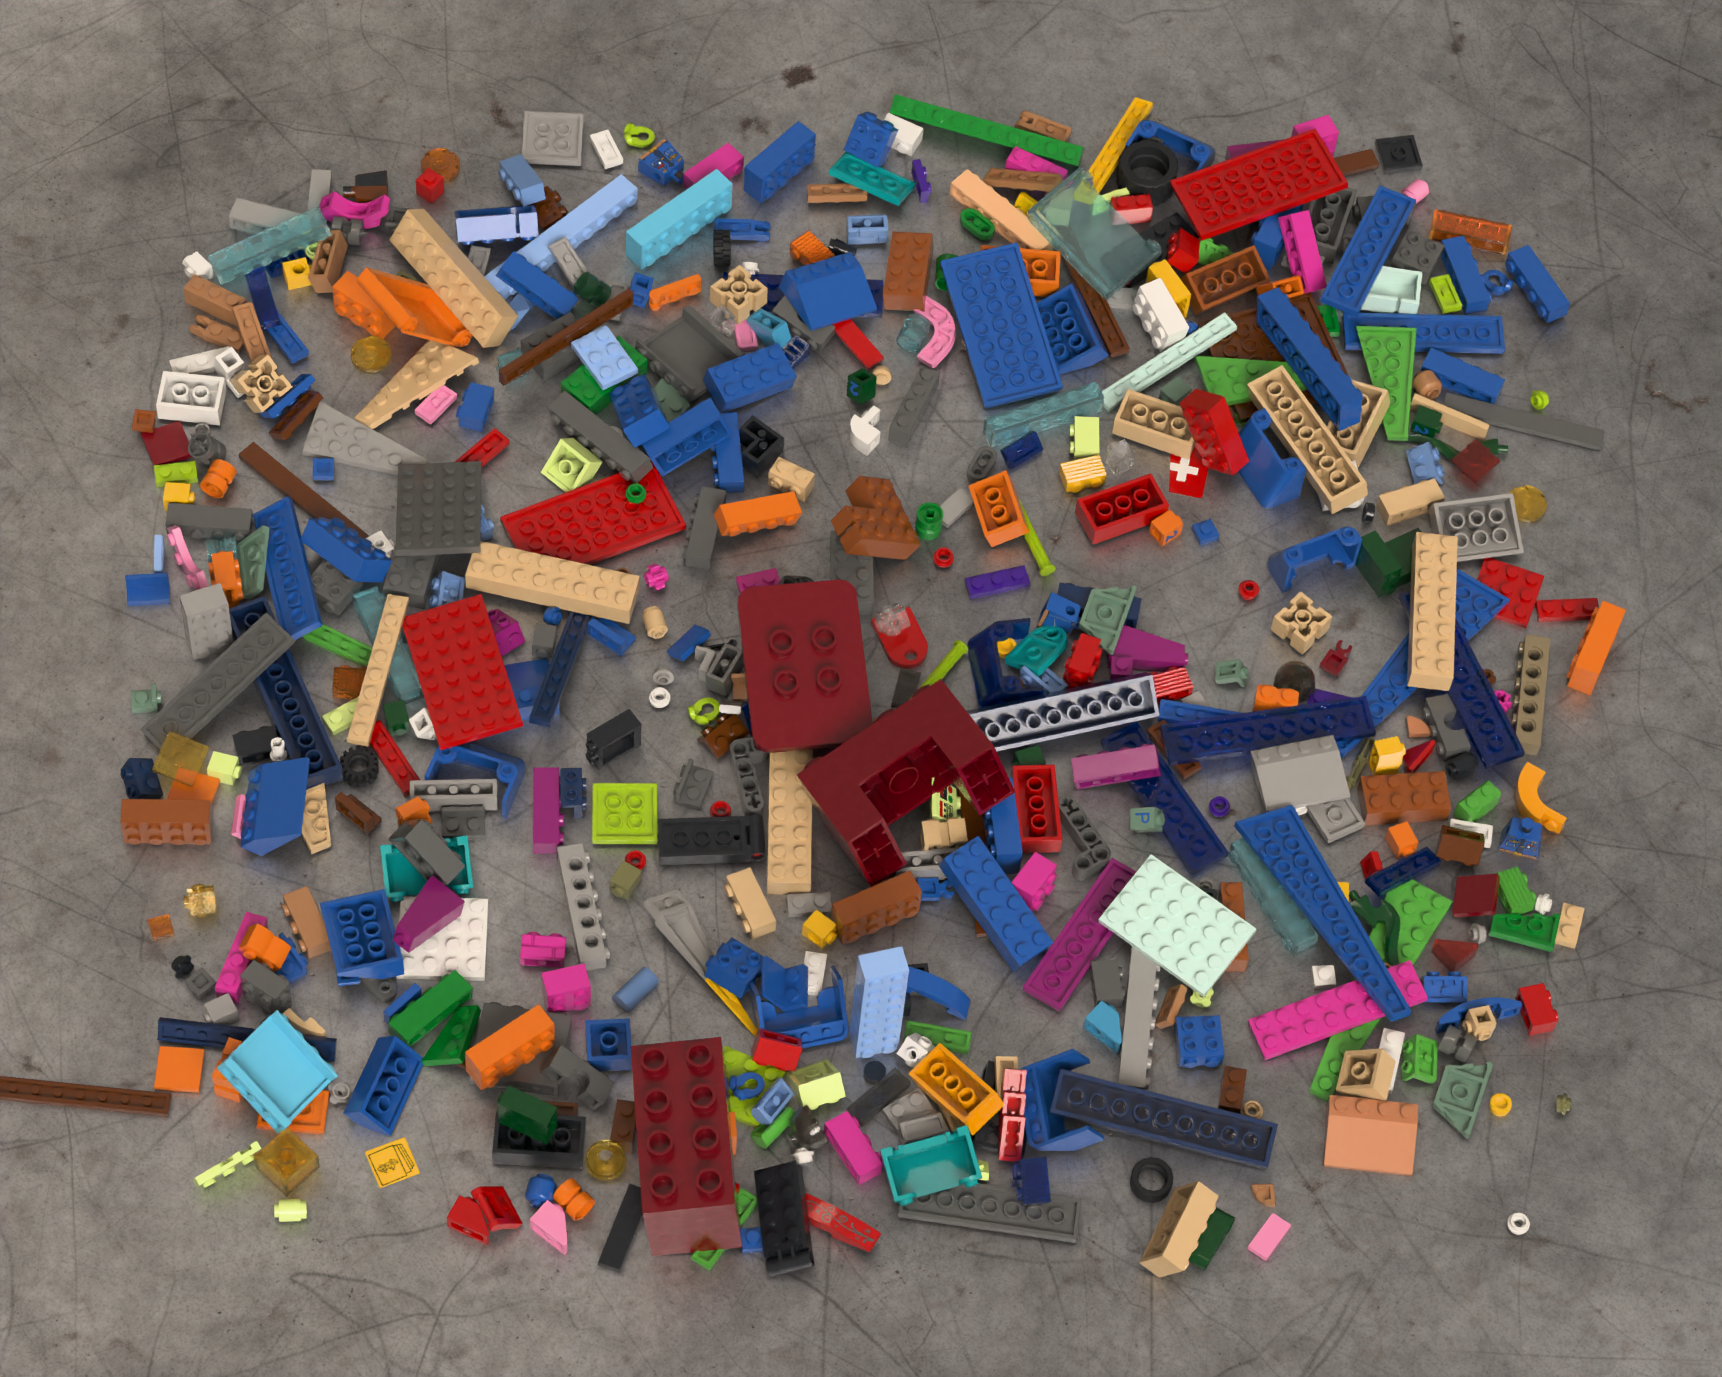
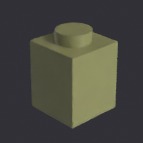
M623 861L610 879V891L618 898L623 897L629 900L642 881V870Z

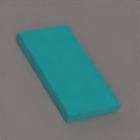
M845 152L836 161L828 173L837 179L897 206L905 200L916 185L911 180L882 167L876 168L848 152Z

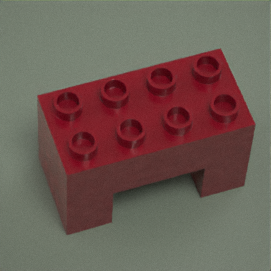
M942 679L932 685L920 687L915 691L910 700L896 709L884 711L878 716L874 724L860 733H852L846 736L839 747L824 757H816L810 760L804 770L797 774L821 821L870 887L879 884L907 865L888 826L930 799L932 794L939 793L954 783L980 816L1015 793L994 745Z
M721 1037L631 1046L642 1214L652 1256L742 1247L729 1112H731L730 1091Z

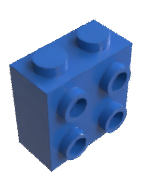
M867 111L857 115L843 150L877 168L885 164L899 129L893 127L894 125L891 122L882 121L876 118L877 115Z
M731 937L726 944L723 942L720 945L715 956L711 955L707 960L705 966L708 968L705 977L742 999L750 990L749 982L755 984L762 976L761 966L762 957L764 956Z
M1220 1015L1176 1017L1174 1035L1178 1066L1194 1068L1202 1065L1207 1067L1222 1065L1224 1047Z

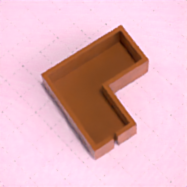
M859 476L845 490L852 506L845 505L831 520V523L838 536L843 534L839 540L846 554L906 560L921 545L889 479Z

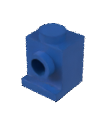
M637 272L634 273L629 286L634 293L633 305L645 307L654 278Z

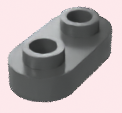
M981 447L975 454L967 470V477L970 481L976 483L988 477L997 459V453L992 447Z
M360 978L363 986L378 1001L389 1003L396 998L397 988L390 978ZM388 987L389 990L383 991L382 988Z

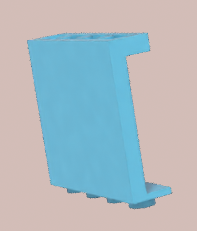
M278 1010L268 1016L216 1067L277 1134L286 1129L292 1123L291 1121L332 1080L338 1077L333 1066L319 1056L318 1050L310 1046L304 1039L303 1034L295 1030L289 1023L288 1018L284 1014L279 1013Z

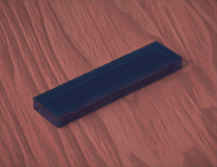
M264 266L245 270L246 281L261 329L281 325Z
M1426 846L1367 877L1365 884L1380 897L1439 866L1441 860Z

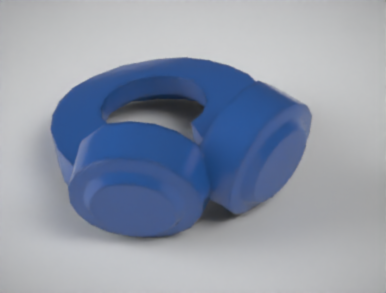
M1488 270L1483 275L1485 287L1492 295H1502L1509 291L1513 285V280L1510 278L1508 280L1501 271ZM1491 275L1498 276L1500 279L1499 283L1502 286L1491 283L1489 277Z
M754 1072L743 1073L738 1077L737 1075H731L729 1079V1086L733 1095L741 1101L757 1097L764 1089V1079ZM748 1079H754L758 1083V1086L752 1090L748 1088L739 1089V1086L745 1085Z

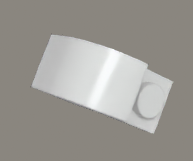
M230 347L215 357L214 367L218 376L225 378V384L239 398L245 393L239 394L229 380L243 370L244 362L235 350Z
M875 406L869 411L866 410L861 417L854 414L850 424V441L857 450L866 456L880 443L881 432L874 428L879 422L880 409Z

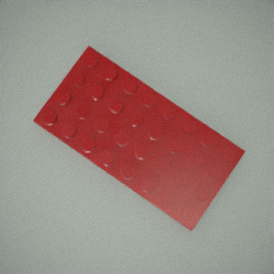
M1315 128L1170 180V186L1200 240L1203 241L1348 188V182Z
M652 461L653 468L637 483L646 490V498L641 503L634 504L626 499V489L635 483L630 479L628 481L625 480L620 473L500 517V522L515 549L592 565L686 529V523Z
M482 594L405 616L402 625L440 751L523 726Z

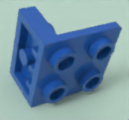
M762 957L761 995L784 1012L807 1007L808 967L805 964L785 969L770 957Z

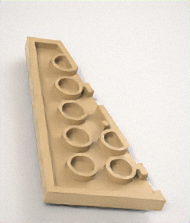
M428 340L354 418L363 425L374 429L392 418L394 412L401 408L405 410L410 407V402L417 398L421 400L445 385L447 379L454 375L458 377L464 373L463 369L470 365L473 367L479 363L478 358L450 345Z

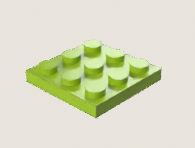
M593 783L592 844H657V783Z
M724 1046L723 1051L728 1081L731 1075H737L738 1077L747 1072L757 1073L764 1079L765 1084L762 1093L757 1097L745 1099V1101L737 1099L729 1086L731 1112H735L736 1120L757 1128L761 1123L755 1120L751 1110L777 1078H784L786 1071H781L771 1065H758L752 1061V1056ZM748 1079L745 1085L739 1086V1089L748 1088L752 1090L758 1086V1083L754 1079Z

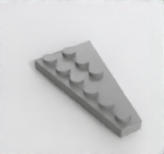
M321 401L318 403L303 448L304 456L334 458V462L393 475H398V465L428 463V459Z

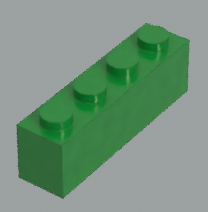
M456 970L451 974H445L437 985L433 988H427L422 997L417 1001H411L403 1012L391 1017L388 1033L391 1036L398 1037L409 1047L413 1046L453 1014L459 1006H463L473 996V987Z

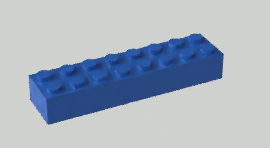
M1279 287L1257 296L1256 323L1338 431L1359 423L1363 400L1361 391L1355 388L1349 375H1345L1339 362L1332 358L1329 349L1322 345L1319 336L1312 332L1309 323L1302 319L1298 309L1290 303L1288 296L1282 293Z

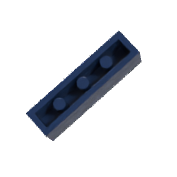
M1059 583L1057 595L1080 605L1079 616L1082 617L1091 590L1094 588L1076 586L1072 583ZM1134 596L1124 625L1136 629L1142 598Z

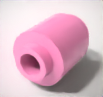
M1416 179L1404 188L1401 194L1416 199L1417 204L1429 194V187L1425 181Z

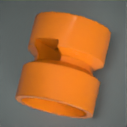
M215 459L207 470L208 473L203 477L200 488L207 495L220 499L226 494L229 488L228 485L232 483L237 471L230 463L221 459Z
M570 1178L561 1184L553 1194L554 1201L562 1208L566 1207L565 1212L574 1221H578L587 1215L595 1204V1199L588 1192H582L581 1185L574 1178Z

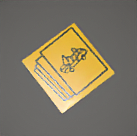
M405 1137L365 1152L380 1188L420 1174Z

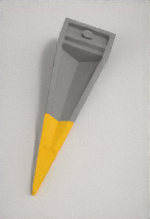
M679 889L647 899L643 906L655 919L657 928L756 1037L758 1030L736 995L705 977L708 968L705 965L709 957L713 955V952L688 900Z

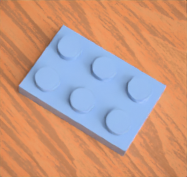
M607 325L571 342L572 349L602 390L638 374V368Z

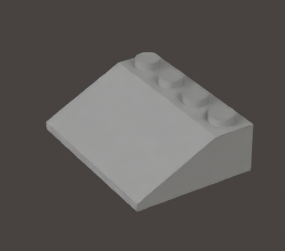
M1513 493L1433 503L1428 509L1433 534L1458 537L1457 562L1524 553Z
M1333 735L1250 751L1251 771L1266 812L1293 805L1294 808L1350 798L1339 749Z

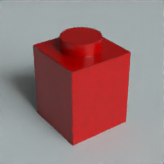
M429 167L416 179V194L431 204L445 192L444 177Z

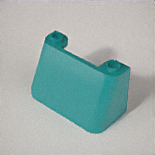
M468 836L452 839L445 838L447 847L451 851L458 853L462 858L461 862L465 865L457 876L445 886L451 891L456 890V894L469 893V889L473 888ZM381 845L380 853L386 897L390 898L391 902L403 901V896L418 895L427 883L425 878L394 845Z
M967 1125L956 1128L957 1130L952 1131V1134L948 1131L945 1134L903 1146L898 1145L897 1149L895 1147L891 1148V1146L880 1149V1156L895 1203L905 1206L913 1203L914 1198L964 1184L966 1188L979 1184L978 1180L982 1179V1175Z

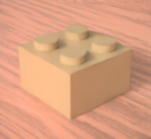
M1382 1048L1345 1051L1336 1091L1342 1096L1387 1100L1396 1061Z

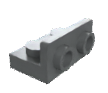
M689 759L687 765L683 764L680 772V777L682 778L680 783L676 782L673 795H676L675 804L700 811L714 771L694 766V760Z
M449 805L442 807L441 836L444 839L468 836V840H484L485 807L470 805L468 807Z

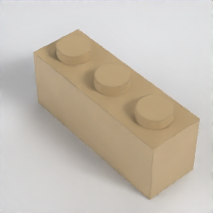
M1434 478L1428 481L1422 480L1412 486H1403L1396 491L1382 493L1379 495L1376 508L1385 525L1389 526L1427 514L1428 509L1433 503L1444 502L1445 497Z
M749 867L726 876L724 891L727 897H731L734 902L732 906L737 916L740 915L742 919L741 925L744 932L749 933L753 940L776 931V919L751 868Z

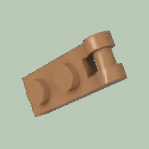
M1022 111L1019 116L1020 120L1014 125V128L1064 142L1068 141L1072 133L1071 127L1029 111Z

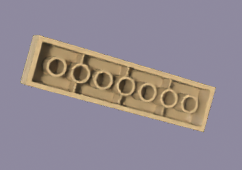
M407 209L389 239L390 242L467 330L471 332L483 348L500 346L518 318L517 313L425 209Z
M1283 365L1247 384L1249 398L1258 410L1263 408L1267 410L1271 417V429L1291 457L1297 458L1306 468L1305 477L1332 514L1368 495L1367 482Z
M1416 532L1412 544L1407 686L1449 691L1454 678L1457 536Z
M481 541V553H472L465 575L466 588L550 607L556 606L563 610L627 624L630 623L640 585V576L483 541Z
M813 749L769 753L767 894L810 893L812 803L797 774L803 771L806 764L813 759Z

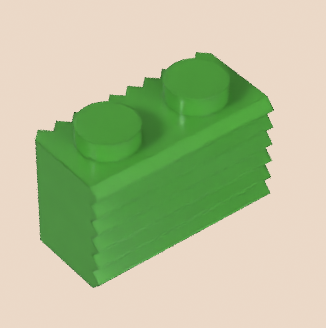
M1489 780L1485 781L1457 803L1455 813H1453L1458 820L1476 823V821H1479V818L1481 819L1482 816L1488 814V811L1491 812V809L1497 807L1501 791Z
M1518 866L1496 872L1500 876L1498 896L1504 910H1506V914H1524L1533 911L1537 898L1534 891H1530L1527 886L1528 879L1524 872L1521 873Z

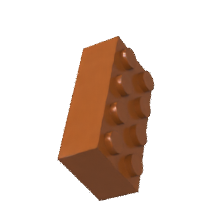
M892 232L883 290L885 310L914 311L913 309H919L923 312L925 311V300L934 250L932 233Z
M1255 245L1189 272L1180 278L1191 293L1190 306L1195 316L1255 291L1259 285L1271 282Z
M1445 771L1360 777L1357 792L1365 826L1399 824L1406 821L1408 823L1448 820L1451 803Z
M122 799L120 823L124 843L132 845L139 843H151L153 845H160L162 843H172L174 845L212 844L213 816L210 800Z
M907 871L832 904L831 920L837 924L836 934L842 945L847 942L853 943L863 935L874 934L884 926H892L900 919L905 917L911 918L919 912L922 890L911 871Z

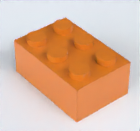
M346 271L332 286L334 310L340 316L350 319L356 326L366 329L372 336H377L383 340L396 325L357 283L358 277Z
M1007 470L968 485L985 538L991 547L1030 532L1013 480Z

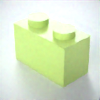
M1075 416L1074 424H1070L1069 436H1073V441H1070L1069 453L1073 454V460L1099 455V417Z

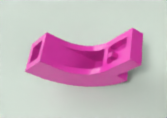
M334 191L321 198L318 214L332 223L335 216L347 217L348 221L352 218L364 220V229L379 226L381 217L387 215L390 198L384 194L370 202L357 203L345 199Z

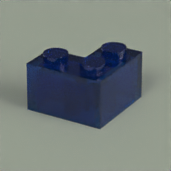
M1027 1158L1016 1161L1014 1167H1011L1012 1180H1016V1185H1019L1016 1188L1017 1201H1021V1206L1050 1203L1047 1158Z

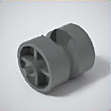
M335 216L332 226L327 227V230H341L345 240L350 245L360 246L363 236L368 234V232L364 231V220L352 218L348 221L347 217Z
M206 433L195 434L188 444L189 454L209 467L215 459L225 460L227 453L225 445Z

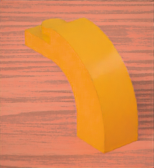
M1527 762L1520 773L1515 787L1514 798L1517 810L1523 819L1531 818L1534 822L1544 825L1549 831L1560 834L1567 818L1544 805L1537 793V789L1541 785L1546 772Z

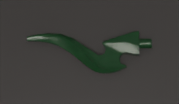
M1408 435V442L1420 444L1429 442L1433 448L1436 447L1439 453L1454 464L1466 469L1475 470L1486 467L1487 463L1481 460L1482 457L1497 459L1498 453H1508V445H1498V439L1468 444L1466 449L1469 453L1463 454L1439 439L1425 435Z
M1355 890L1349 892V897L1352 900L1350 905L1355 914L1372 928H1375L1380 922L1386 925L1385 955L1387 962L1392 967L1398 965L1400 917L1397 911L1383 899H1381L1380 907H1373L1367 895L1360 897Z

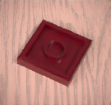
M180 421L154 428L153 433H141V438L153 467L155 465L176 463L192 457L188 451L189 441Z
M1498 873L1457 877L1452 915L1455 918L1495 915L1500 882Z

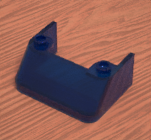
M1030 618L994 622L969 639L967 654L978 708L1044 693L1043 687L1022 689L1019 678L1013 675L1003 676L997 642L1005 641L1008 638L1013 640L1024 639L1029 634Z

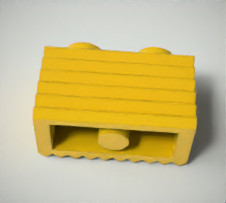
M1100 455L1063 462L1059 465L1058 472L1067 493H1076L1089 487L1098 488L1105 484L1106 472Z
M1398 736L1387 737V739L1383 738V740L1379 739V741L1375 740L1368 760L1372 775L1398 773L1399 767L1402 765L1403 755L1406 754L1404 743H1400Z

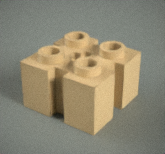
M739 265L728 273L726 281L721 278L710 286V302L720 310L726 309L727 316L739 325L750 316V310L756 312L767 304L768 288L757 279L752 281L751 274Z
M268 354L259 355L247 365L250 370H241L229 380L239 394L245 393L248 396L244 401L253 413L265 411L274 403L272 398L281 397L292 388V385L283 374H276L274 370L278 367Z
M1300 592L1290 601L1288 609L1284 607L1274 616L1271 630L1283 640L1288 637L1291 640L1290 646L1303 655L1313 645L1315 637L1319 640L1329 630L1333 616L1321 607L1316 610L1312 606L1313 601Z
M950 817L946 822H939L937 819H928L921 822V833L919 836L920 851L949 848L959 849L968 843L965 818Z

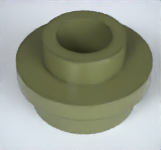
M1567 1093L1557 1097V1113H1562V1115H1566L1567 1111H1571L1572 1100L1568 1098Z

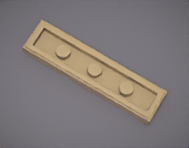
M1414 394L1411 402V411L1417 412L1419 405L1442 413L1440 422H1443L1444 425L1479 440H1485L1489 424L1419 394Z

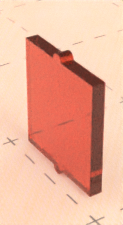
M1475 439L1456 455L1451 462L1462 471V474H1466L1474 483H1477L1498 465L1500 460L1490 452V448H1486Z

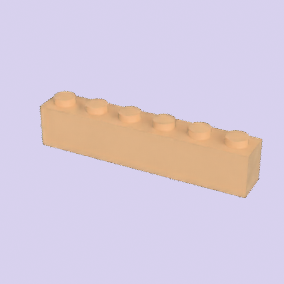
M967 169L951 182L950 195L966 208H973L994 224L995 231L1011 244L1018 242L1019 248L1053 250L1054 238L1052 235L1040 228L1034 220H1030L1020 209L1010 204L1005 197L995 192L990 185L980 180L978 175L973 174Z

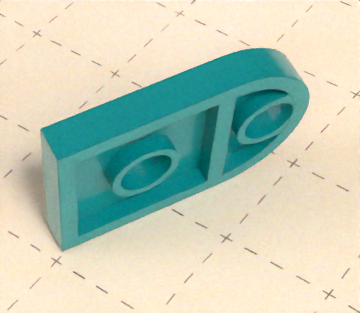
M1058 626L1038 627L1031 631L1004 658L1005 663L1020 670L1025 665L1036 676H1040L1066 650L1068 646L1067 634Z

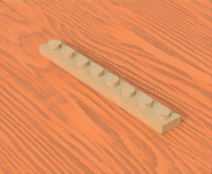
M387 595L347 737L348 743L369 747L409 604V597Z

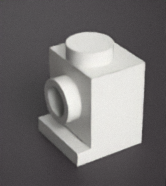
M197 251L184 258L182 264L185 266L184 271L188 278L191 279L194 274L208 281L214 278L212 265Z

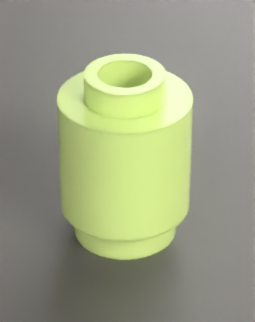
M301 1198L279 1199V1204H274V1217L279 1218V1222L301 1221V1219H307L306 1201H301Z

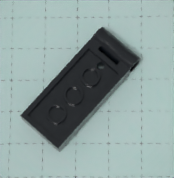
M1176 212L1113 247L1112 252H1106L1100 258V263L1122 288H1131L1147 278L1148 268L1153 263L1161 262L1165 259L1168 260V239L1172 233H1177L1182 228L1196 238H1199V236L1181 215Z
M761 815L658 819L659 865L750 862V860H763L766 857L763 817Z
M795 1160L755 1170L754 1178L763 1251L769 1276L772 1277L813 1267L815 1262L801 1165Z

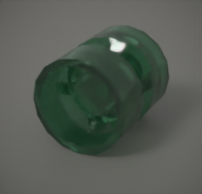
M584 272L577 279L573 292L581 299H586L587 303L593 307L598 308L605 304L610 297L611 286L601 280L598 281V278L590 272Z

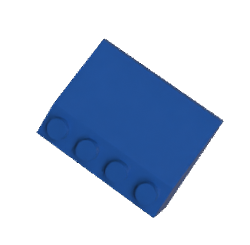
M852 252L785 271L779 286L810 331L877 310L862 266Z
M1072 283L1037 303L1059 375L1092 366L1109 356L1081 293Z
M548 658L504 665L522 720H527L530 717L550 665ZM559 704L555 715L559 714Z
M309 758L265 763L249 772L248 789L245 795L246 805L243 813L241 848L263 856L301 836Z
M385 889L320 903L338 976L385 979L405 974L400 946L393 941L395 927Z

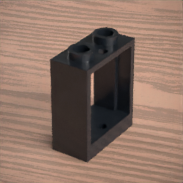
M630 709L587 733V743L585 744L587 753L585 755L591 765L594 764L598 770L641 745L642 724Z

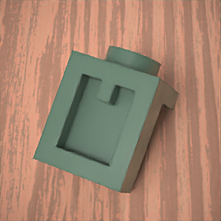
M1240 659L1216 662L1215 681L1217 684L1238 682L1241 687H1246V679L1249 678V672Z
M156 683L152 684V689L131 691L132 713L158 712V704L162 703L161 691H157Z

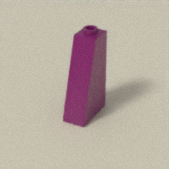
M1126 625L1122 629L1114 655H1110L1107 652V668L1110 667L1112 656L1133 657L1132 670L1165 672L1173 666L1178 668L1188 666V653H1185V645Z
M431 876L398 923L393 941L410 953L460 917L465 901L434 876Z

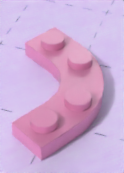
M926 296L925 311L913 309L914 314L930 323L935 330L931 341L921 350L917 358L920 362L934 369L952 349L956 338V328L949 311Z
M176 525L168 527V542L170 546H174L176 552L173 554L175 562L178 566H182L186 574L185 578L188 586L193 587L194 590L208 587L204 571L196 567L189 554L180 527Z

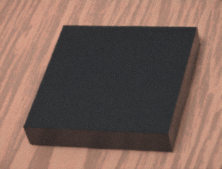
M1414 135L1375 140V146L1384 174L1422 170L1423 164Z

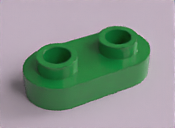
M967 208L961 212L960 224L977 238L989 240L994 236V224L977 210Z

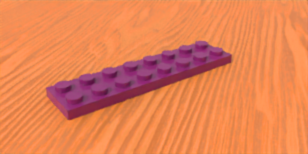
M1111 858L1024 984V992L1058 1012L1062 1010L1088 972L1091 961L1097 959L1114 934L1099 923V918L1135 875V870Z

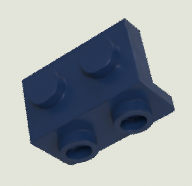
M129 758L121 768V778L124 781L126 794L129 799H160L163 796V791L153 759Z
M561 768V807L574 808V818H582V810H587V797H582V791H586V778H582V768Z

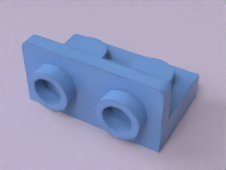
M445 571L434 577L430 585L432 596L429 599L428 607L431 609L462 600L465 578Z

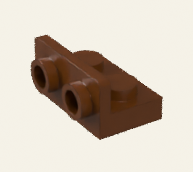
M548 186L544 187L546 199L531 204L535 205L537 219L544 231L569 214L565 206L560 203L562 198L556 190L553 191Z
M340 792L335 796L336 810L367 835L382 822L380 816L354 795L346 796Z

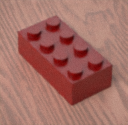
M1194 389L1180 402L1182 414L1187 421L1189 431L1193 436L1195 447L1199 451L1204 467L1234 476L1249 462L1225 397Z
M1150 473L1077 499L1075 514L1092 545L1150 525L1151 521L1168 511L1169 504L1153 475Z
M1055 764L1012 766L1010 777L1013 778L1023 853L1060 852L1062 831Z

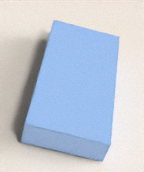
M154 535V573H164L165 546L162 535Z

